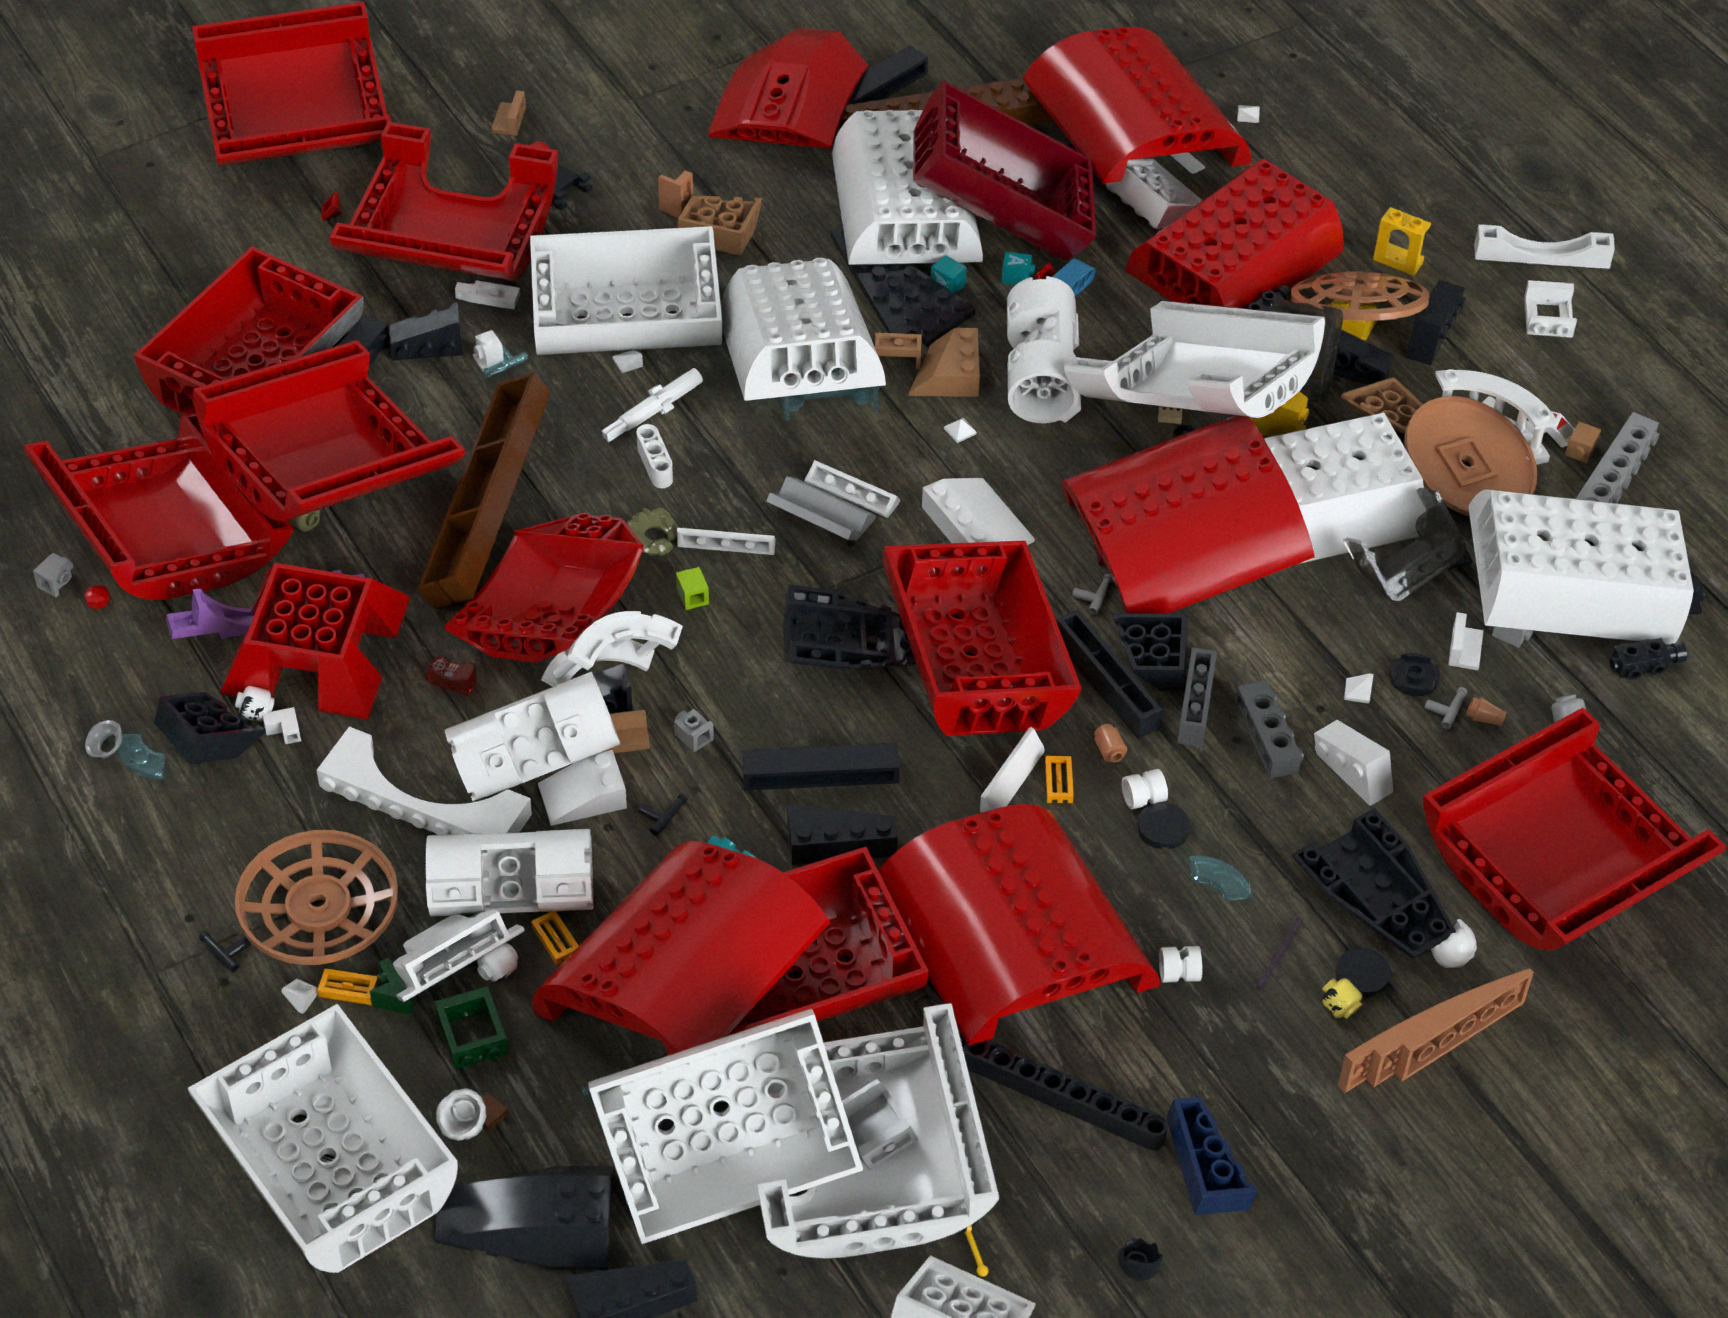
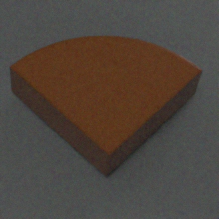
M487 1093L483 1098L486 1106V1120L483 1126L489 1131L507 1116L509 1112L507 1107L490 1093Z

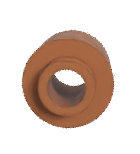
M1104 724L1098 727L1094 733V741L1104 760L1113 763L1121 761L1127 753V747L1117 728L1111 724Z

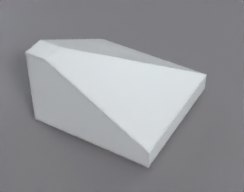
M1238 105L1237 121L1259 123V107Z
M635 350L612 356L621 373L643 367L642 355Z
M1373 674L1347 678L1344 700L1369 703Z
M295 979L283 987L281 992L296 1010L303 1014L318 995V987Z

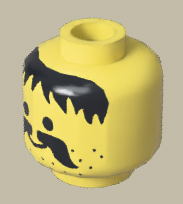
M1333 978L1322 988L1325 994L1322 996L1321 1002L1336 1018L1345 1017L1348 1019L1363 1005L1360 1002L1362 999L1361 992L1346 978L1339 981Z

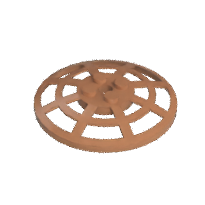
M1353 271L1329 273L1302 280L1291 289V301L1298 308L1323 317L1352 321H1378L1402 318L1424 310L1429 304V292L1422 285L1398 276ZM1333 284V287L1327 290L1320 287V285ZM1312 287L1317 295L1307 299L1299 291ZM1388 287L1399 290L1390 294L1388 292ZM1408 292L1420 296L1416 301L1405 305L1397 299ZM1324 298L1350 302V307L1339 308L1317 302ZM1388 301L1394 306L1382 309H1359L1360 303Z
M312 830L285 837L269 845L248 864L236 888L235 908L243 933L260 951L272 958L287 963L320 965L351 957L376 941L386 930L394 916L398 904L399 891L396 873L391 862L373 843L347 832ZM322 843L346 845L358 849L362 854L354 864L337 858L323 857ZM311 844V859L296 862L282 871L271 862L276 856L290 849ZM371 858L384 871L390 888L374 893L369 878L362 871ZM323 866L342 869L346 873L340 879L330 875H323ZM263 868L273 879L265 889L262 903L245 902L251 882ZM312 868L311 876L305 877L296 883L289 878L301 870ZM357 878L363 885L366 895L350 898L347 886ZM279 885L288 890L285 904H270L273 894ZM390 899L388 913L374 932L364 928L372 916L375 903ZM317 900L325 902L320 907L312 906V903ZM366 905L364 915L358 924L347 919L351 908ZM245 912L262 913L264 923L273 937L263 943L256 939L248 926ZM270 914H287L291 924L280 931L273 923ZM339 926L348 932L337 939L325 942L326 931ZM299 930L314 933V943L300 942L290 937ZM354 936L364 939L349 949L325 955V949L341 945ZM281 943H285L298 949L313 950V957L287 955L275 951L273 948Z

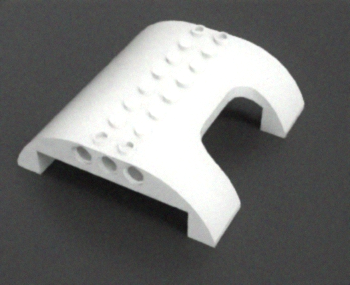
M1161 301L1150 309L1152 336L1114 361L1076 357L1064 365V371L1073 388L1085 397L1259 418L1273 413L1275 409L1285 404L1286 401L1297 394L1307 382L1320 352L1325 317Z
M952 1004L925 1007L923 1027L824 1042L840 1098L848 1097L860 1090L866 1083L880 1078L901 1113L911 1125L918 1138L917 1141L869 1170L858 1152L863 1168L862 1171L809 1188L806 1193L798 1197H789L786 1179L757 1184L767 1239L784 1251L806 1257L841 1258L920 1245L954 1234L983 1217L999 1200V1194ZM774 1082L768 1087V1092L778 1094L782 1091L783 1085L779 1082Z

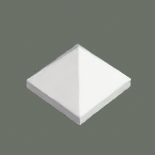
M964 418L944 426V430L956 443L977 434Z

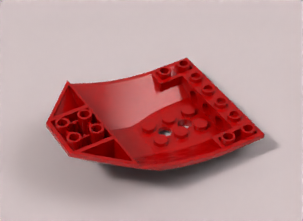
M809 28L793 30L749 55L739 64L720 100L708 132V137L832 148L845 107L866 69H869V65L840 31ZM783 77L789 78V81L785 84L778 83Z
M580 513L516 530L508 549L493 574L475 597L444 625L445 630L495 658L537 663L571 648L575 640L585 629L595 621L605 617L614 607L635 573L643 552V544L623 518H616L611 515L597 516L590 513Z

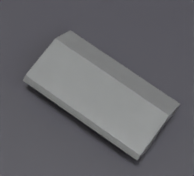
M786 476L780 493H769L767 502L847 540L857 541L877 516L798 478Z

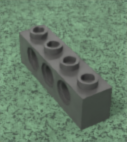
M1192 647L1178 744L1203 747L1217 651Z
M1266 680L1238 686L1235 699L1236 706L1269 778L1299 773L1300 764L1304 759L1303 751L1300 746L1297 747L1294 741V732L1291 727L1288 728L1284 710L1279 708L1275 691L1270 689Z

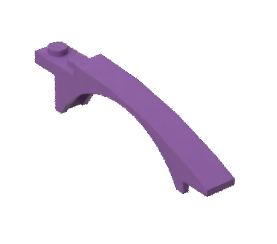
M335 570L333 572L341 573V570ZM364 574L353 575V576L365 577ZM193 589L191 611L166 614V623L172 639L219 633L221 639L245 635L254 615L251 613L252 609L236 608L221 604L207 596L201 589Z

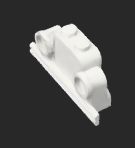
M494 909L476 913L470 917L456 914L445 918L403 944L407 954L395 960L393 966L406 989L397 994V998L402 1002L407 1001L525 931L524 928L516 924L507 930L499 912Z

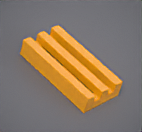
M1046 756L1047 803H1052V800H1057V803H1063V800L1073 803L1071 756ZM1051 763H1055L1057 792L1052 791ZM1061 763H1066L1067 793H1062Z
M556 911L531 921L532 929L556 965L561 964V960H566L579 947ZM548 921H553L570 948L566 949ZM540 925L544 926L560 953L557 952Z
M325 968L317 993L318 997L372 1005L370 990L378 987L379 981L377 976ZM328 980L340 981L342 983L330 982ZM353 984L366 985V986H369V988H368V987H362V986H355V985H353Z

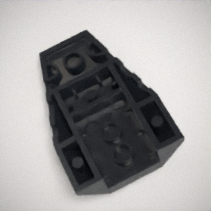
M788 585L783 619L785 661L793 664L834 669L917 665L900 614L892 612L891 607L882 605L879 608L867 604L868 600L857 597V600L845 597L846 593L836 590Z
M552 1166L453 1186L447 1200L437 1213L435 1243L469 1251L477 1249L485 1251L487 1255L498 1257V1255L514 1258L516 1262L526 1264L528 1261L539 1264L541 1268L608 1270V1232L611 1194H613L614 1166Z

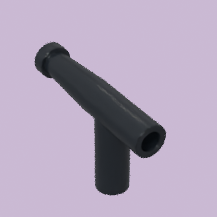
M679 794L677 799L664 813L644 803L641 804L638 812L656 821L649 830L651 834L658 836L682 805L688 801V798L684 794Z
M207 931L199 935V939L209 947L214 955L231 972H236L240 967V964L233 957L251 945L248 938L244 936L224 949Z

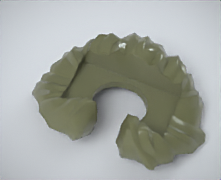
M658 507L650 511L643 508L642 512L633 515L631 520L626 522L643 544L642 553H647L650 556H664L671 552L673 545L669 541L677 538V528L679 527L666 509ZM650 528H658L667 534V539L651 540L645 536V532Z

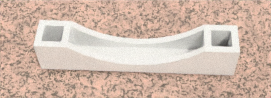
M1478 225L1474 243L1476 260L1610 269L1615 250L1614 236L1610 233L1590 232L1568 241L1536 242L1520 238L1508 232L1502 226Z

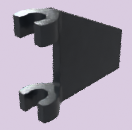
M558 164L552 198L553 205L559 210L568 206V203L562 200L566 197L564 190L574 183L585 193L591 190L592 185L587 183L591 179L590 175L587 173L579 175Z

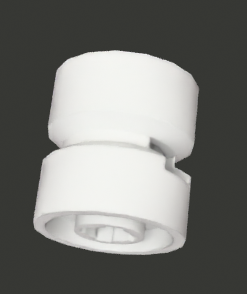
M1160 769L1145 771L1142 777L1139 774H1133L1122 778L1123 796L1130 809L1143 807L1147 804V801L1150 804L1165 802L1168 799L1167 784Z
M1184 946L1181 951L1176 947H1161L1159 951V970L1162 983L1178 982L1180 978H1183L1185 982L1201 981L1202 956L1200 947Z

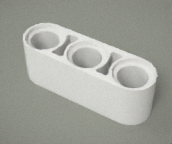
M651 424L641 425L637 429V448L652 484L657 488H667L673 482L671 458L658 429Z

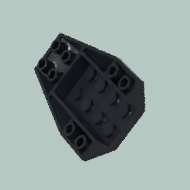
M1376 808L1355 818L1350 832L1320 849L1312 842L1292 854V858L1326 896L1412 959L1441 944L1444 940H1447L1451 933H1456L1409 845Z

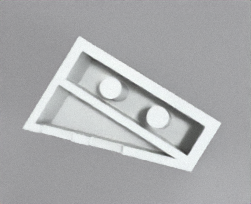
M1339 720L1314 733L1316 754L1367 804L1371 806L1393 793L1389 750Z

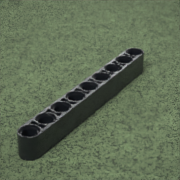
M958 1029L969 1071L1146 1149L1159 1150L1165 1145L1168 1121L1162 1115L993 1041L986 1040L969 1046Z

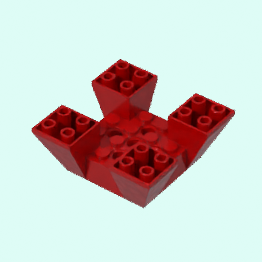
M274 563L264 576L251 610L254 618L234 654L220 691L221 695L237 697L238 692L243 693L247 686H254L269 690L272 697L283 667L318 673L319 712L368 720L382 681V676L358 649L360 639L363 633L397 638L410 596L371 578Z

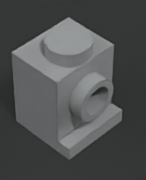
M55 553L49 555L33 570L37 588L57 597L59 595L58 590L72 578L70 571L73 568L72 562L68 558L60 557Z
M695 709L688 713L682 711L675 718L674 734L690 750L696 752L714 740L713 723L705 720Z

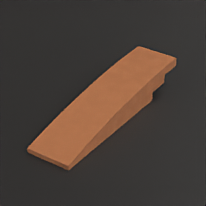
M1529 968L1474 988L1437 1004L1368 1040L1345 1054L1338 1086L1346 1093L1367 1080L1374 1088L1394 1074L1401 1082L1524 1004L1534 972Z

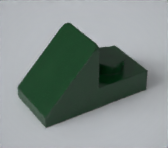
M389 957L379 961L380 973L377 974V978L381 986L370 990L372 1005L376 1008L407 1015L414 1013L411 998L402 1002L396 996L404 991L406 987Z

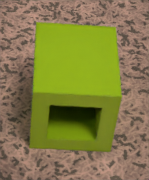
M700 567L676 573V589L685 610L709 604V588Z

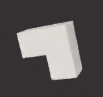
M294 707L267 712L263 715L267 735L283 732L285 744L301 741Z

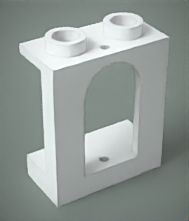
M1528 280L1524 295L1527 334L1573 337L1577 318H1573L1572 314L1573 283ZM1537 304L1558 305L1559 317L1538 316Z

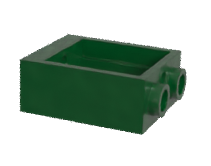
M488 986L434 1002L437 1020L454 1069L471 1067L475 1063L489 1059H498L502 1055L508 1054L507 1038ZM488 1012L495 1036L457 1047L449 1023Z

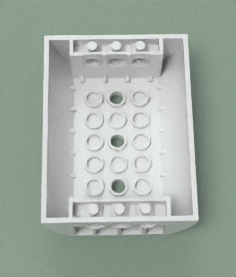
M923 110L856 111L843 124L835 138L832 158L849 265L936 263L945 255L957 262L983 261L982 246L975 214L966 208L958 207L954 202L946 198L937 196L935 192L927 188L918 186L913 181L914 128Z
M713 226L530 236L534 333L537 355L722 344V316ZM670 311H676L677 313H675V314H670V313H668V312H670ZM627 313L632 314L630 316H623V314ZM578 316H585V318H583V319H579V318H576V317H578Z
M815 258L813 261L805 262L794 260L786 264L773 262L767 266L748 265L745 268H739L733 275L721 301L722 330L745 401L886 385L882 364L849 283L842 271L830 259ZM835 368H841L838 372H832ZM813 370L817 371L814 375H808ZM788 373H794V375L789 378L785 377V375Z
M1385 413L1264 438L1295 495L1308 529L1315 557L1304 562L1424 536L1426 501L1423 479ZM1310 466L1317 467L1318 470H1314Z
M1489 489L1482 490L1473 498L1468 507L1486 626L1632 641L1662 638L1665 644L1676 643L1685 625L1694 591L1679 511ZM1537 535L1544 536L1548 541H1543ZM1585 540L1593 542L1595 546H1590Z
M338 1004L188 1088L193 1100L310 1264L322 1271L338 1273L435 1215L444 1205L454 1186L458 1169L457 1160ZM302 1114L307 1116L303 1122L295 1123L292 1121L296 1115ZM326 1154L336 1156L331 1162L321 1161V1158Z
M812 1009L589 1082V1089L641 1244L760 1205L757 1184L786 1179L788 1192L791 1195L863 1170ZM774 1082H779L783 1085L782 1091L778 1094L768 1092V1087ZM723 1100L729 1104L724 1112L713 1110L714 1104L718 1101ZM663 1119H671L674 1125L670 1130L664 1131L658 1128L659 1122Z

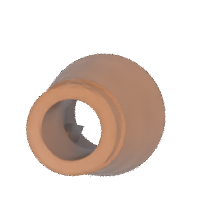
M1473 697L1466 716L1471 717V721L1502 726L1506 712L1482 697L1479 699Z

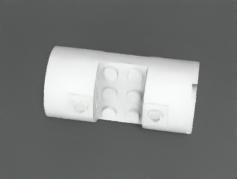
M1046 276V279L1033 280L1032 277L1016 284L1007 297V337L1009 343L1014 348L1008 355V403L1011 410L1024 420L1034 423H1051L1061 420L1066 423L1081 411V394L1073 388L1064 371V365L1076 358L1073 350L1079 346L1078 314L1076 313L1075 295L1065 282L1053 277Z
M592 672L445 729L447 741L452 745L451 750L455 764L467 792H472L471 798L473 802L620 745L608 708Z
M590 829L427 836L426 893L430 917L452 916L456 914L474 915L491 909L497 910L499 913L593 910V863Z

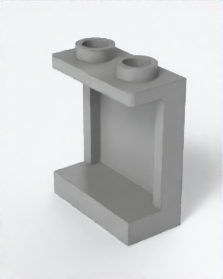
M880 1078L866 1083L860 1090L841 1099L856 1149L869 1170L918 1140L911 1125L901 1113Z

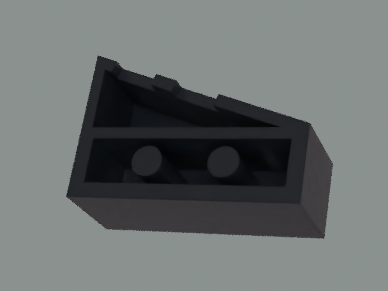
M458 302L451 304V308L440 312L437 309L430 311L431 315L421 318L415 316L390 324L393 360L462 355Z

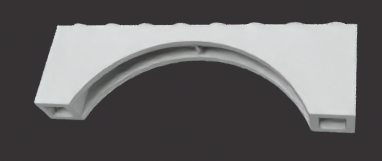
M352 727L346 730L317 769L319 786L324 790L340 794L350 801L365 804L370 809L380 810L395 819H402L412 823L417 828L432 831L436 835L519 833L532 815L530 798L508 789L488 799L466 804H439L412 797L393 786L377 768L374 761L372 735Z

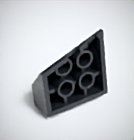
M1112 613L1133 673L1159 690H1185L1188 648L1187 614Z
M206 692L160 697L154 724L190 764L235 759L265 732V729L259 725L255 726V728L247 723L248 718L243 715L236 716L227 711V705Z

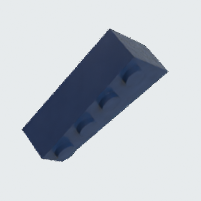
M1201 1097L1173 1099L1166 1119L1194 1214L1201 1215L1249 1210L1257 1190L1252 1183L1249 1184L1244 1176L1245 1170L1240 1162L1237 1163L1230 1152V1145L1226 1139L1223 1140L1217 1131L1218 1125Z

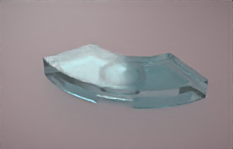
M122 734V744L117 749V752L123 764L132 772L143 777L163 779L166 762L165 753H158L148 749L143 743L141 734Z
M1189 856V865L1194 882L1206 883L1215 887L1222 893L1225 901L1252 897V890L1247 880L1230 864L1208 856Z

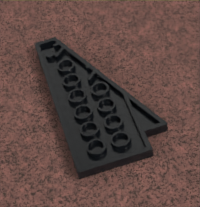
M843 223L831 231V239L887 333L921 334V343L930 347L933 342L975 315V307L910 263L849 265Z

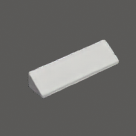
M814 460L804 480L808 484L885 518L891 515L901 501L896 495Z
M677 528L678 547L774 555L775 536Z
M1028 728L981 795L980 813L1007 806L1043 755L1045 749L1034 728Z

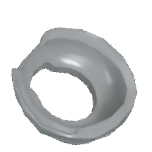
M106 720L94 725L89 731L85 742L87 754L94 758L101 757L104 759L115 753L122 744L120 724L112 720ZM109 736H116L115 747L108 753L102 752L101 745L103 741Z

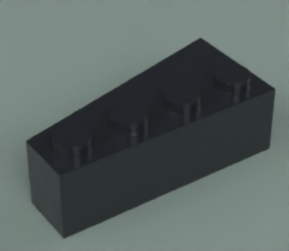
M1442 280L1437 282L1429 295L1428 306L1415 317L1405 358L1432 365L1448 330L1453 325L1454 319H1457L1460 310L1465 305L1466 297L1463 296L1465 287Z
M1325 321L1322 344L1314 370L1365 385H1371L1387 380L1391 370L1393 355Z

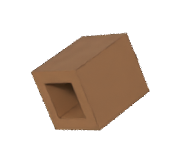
M1579 421L1569 438L1565 456L1588 463L1597 447L1601 429Z

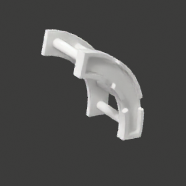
M1453 369L1435 372V376L1443 390L1442 397L1452 396L1453 390H1470L1469 398L1478 401L1480 392L1496 397L1494 409L1501 414L1505 401L1518 409L1517 421L1508 419L1520 430L1534 454L1536 464L1548 463L1550 455L1541 444L1545 428L1558 426L1559 422L1539 398L1509 380L1487 373ZM1527 418L1535 428L1534 434L1525 427Z
M624 611L607 615L585 629L570 649L559 653L550 662L541 680L554 687L571 680L573 675L581 668L589 670L594 665V662L599 661L624 662L647 671L655 651L654 649L661 644L672 650L678 643L683 626L660 615L653 614L648 616L641 614L640 611ZM631 639H645L648 641L645 644H641Z

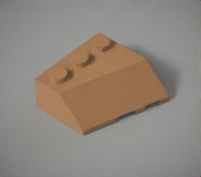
M692 196L678 218V228L713 226L715 250L741 256L755 231L762 198H754V201H742V197H734V200L728 201L722 200L719 196Z
M954 328L933 342L909 391V396L978 397L980 380L978 328Z
M1394 377L1342 393L1341 396L1351 410L1363 417L1385 413L1397 436L1404 440L1409 420L1417 409L1423 405Z

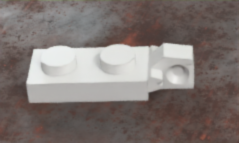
M477 280L471 284L457 282L455 297L472 303L514 310L520 296V288Z

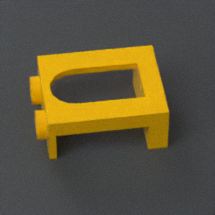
M1390 207L1380 221L1373 260L1414 276L1424 261L1421 250L1424 235L1431 226V223ZM1392 230H1401L1406 233L1409 238L1408 250L1388 243Z

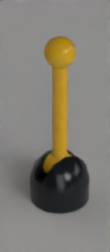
M974 1222L958 1232L966 1233L978 1265L977 1274L984 1277L988 1274V1268L983 1265L971 1233L976 1224Z

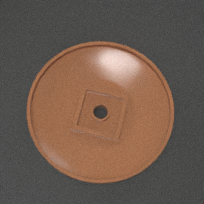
M1446 396L1435 398L1423 404L1409 420L1404 437L1405 449L1423 479L1424 488L1450 509L1470 516L1469 504L1479 492L1486 489L1525 494L1534 493L1537 483V466L1531 447L1520 430L1507 417L1494 408L1470 398ZM1462 461L1468 462L1470 467L1466 466Z

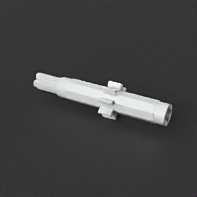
M692 368L663 388L661 385H656L648 390L650 395L648 398L601 430L603 438L610 442L625 431H630L657 412L660 411L661 414H666L674 408L672 402L703 382L699 371Z

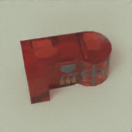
M435 657L425 673L426 679L432 685L466 696L469 695L477 681L475 663L465 661L463 665L450 662L444 657Z

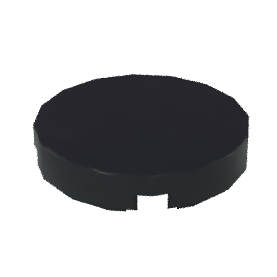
M1406 653L1401 655V658L1395 659L1392 662L1389 671L1390 682L1395 689L1403 694L1425 696L1437 688L1440 679L1439 667L1436 663L1434 665L1430 662L1431 659L1425 655Z
M1152 804L1144 808L1139 815V835L1146 844L1154 848H1176L1188 838L1190 828L1188 815L1181 808L1173 804Z
M1355 948L1346 951L1339 958L1336 966L1337 981L1343 978L1348 979L1361 992L1362 997H1373L1377 993L1383 992L1387 988L1391 976L1390 966L1386 959L1378 952L1368 948Z

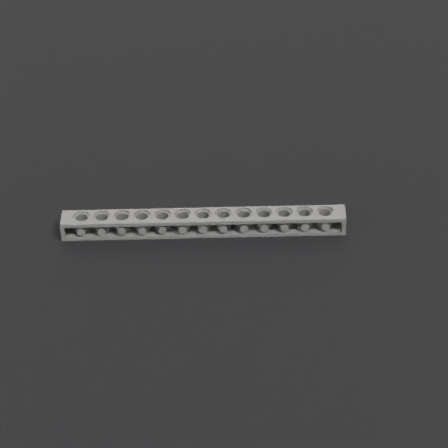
M1633 412L1576 499L1617 504L1623 492L1622 488L1627 489L1631 482V474H1637L1641 465V459L1646 460L1650 452V445L1655 446L1660 435L1657 432L1659 422ZM1494 626L1492 636L1519 648L1524 640L1528 641L1534 630Z

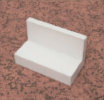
M1457 612L1453 626L1448 665L1478 670L1483 630L1466 628L1467 614Z

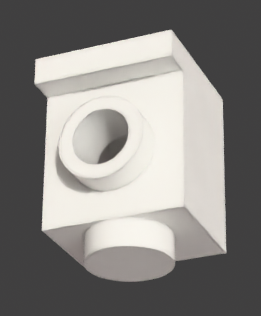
M490 330L475 336L476 346H474L475 354H473V358L481 370L484 372L503 365L502 343L495 333Z

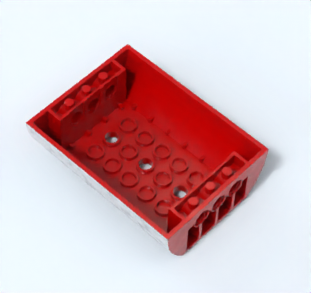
M251 246L134 354L135 362L146 385L161 405L182 415L196 413L193 398V389L332 348L359 321L363 312V296Z

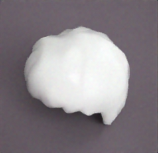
M1457 919V923L1454 926L1456 933H1451L1447 940L1430 949L1436 962L1444 968H1460L1474 957L1477 949L1473 931L1461 919Z
M468 1088L452 1091L447 1097L442 1099L436 1111V1121L442 1134L449 1139L457 1141L469 1140L475 1137L482 1130L483 1123L486 1120V1106L482 1097L477 1092Z

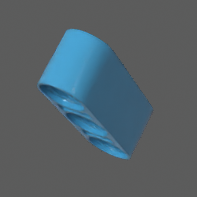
M1074 258L1058 271L1053 278L1065 282L1076 296L1091 283L1096 271L1092 266Z

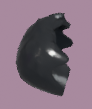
M1133 1238L1131 1241L1127 1240L1125 1247L1118 1250L1119 1267L1125 1275L1136 1281L1150 1280L1154 1277L1163 1260V1254H1160L1158 1245L1155 1242L1148 1244L1142 1238Z

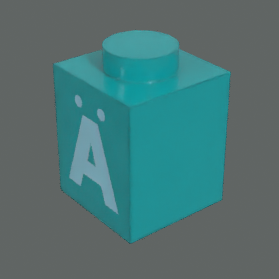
M1005 252L1002 283L1016 285L1025 279L1034 278L1036 265L1032 264V255Z
M945 255L931 266V278L955 293L957 290L962 289L967 282V267Z

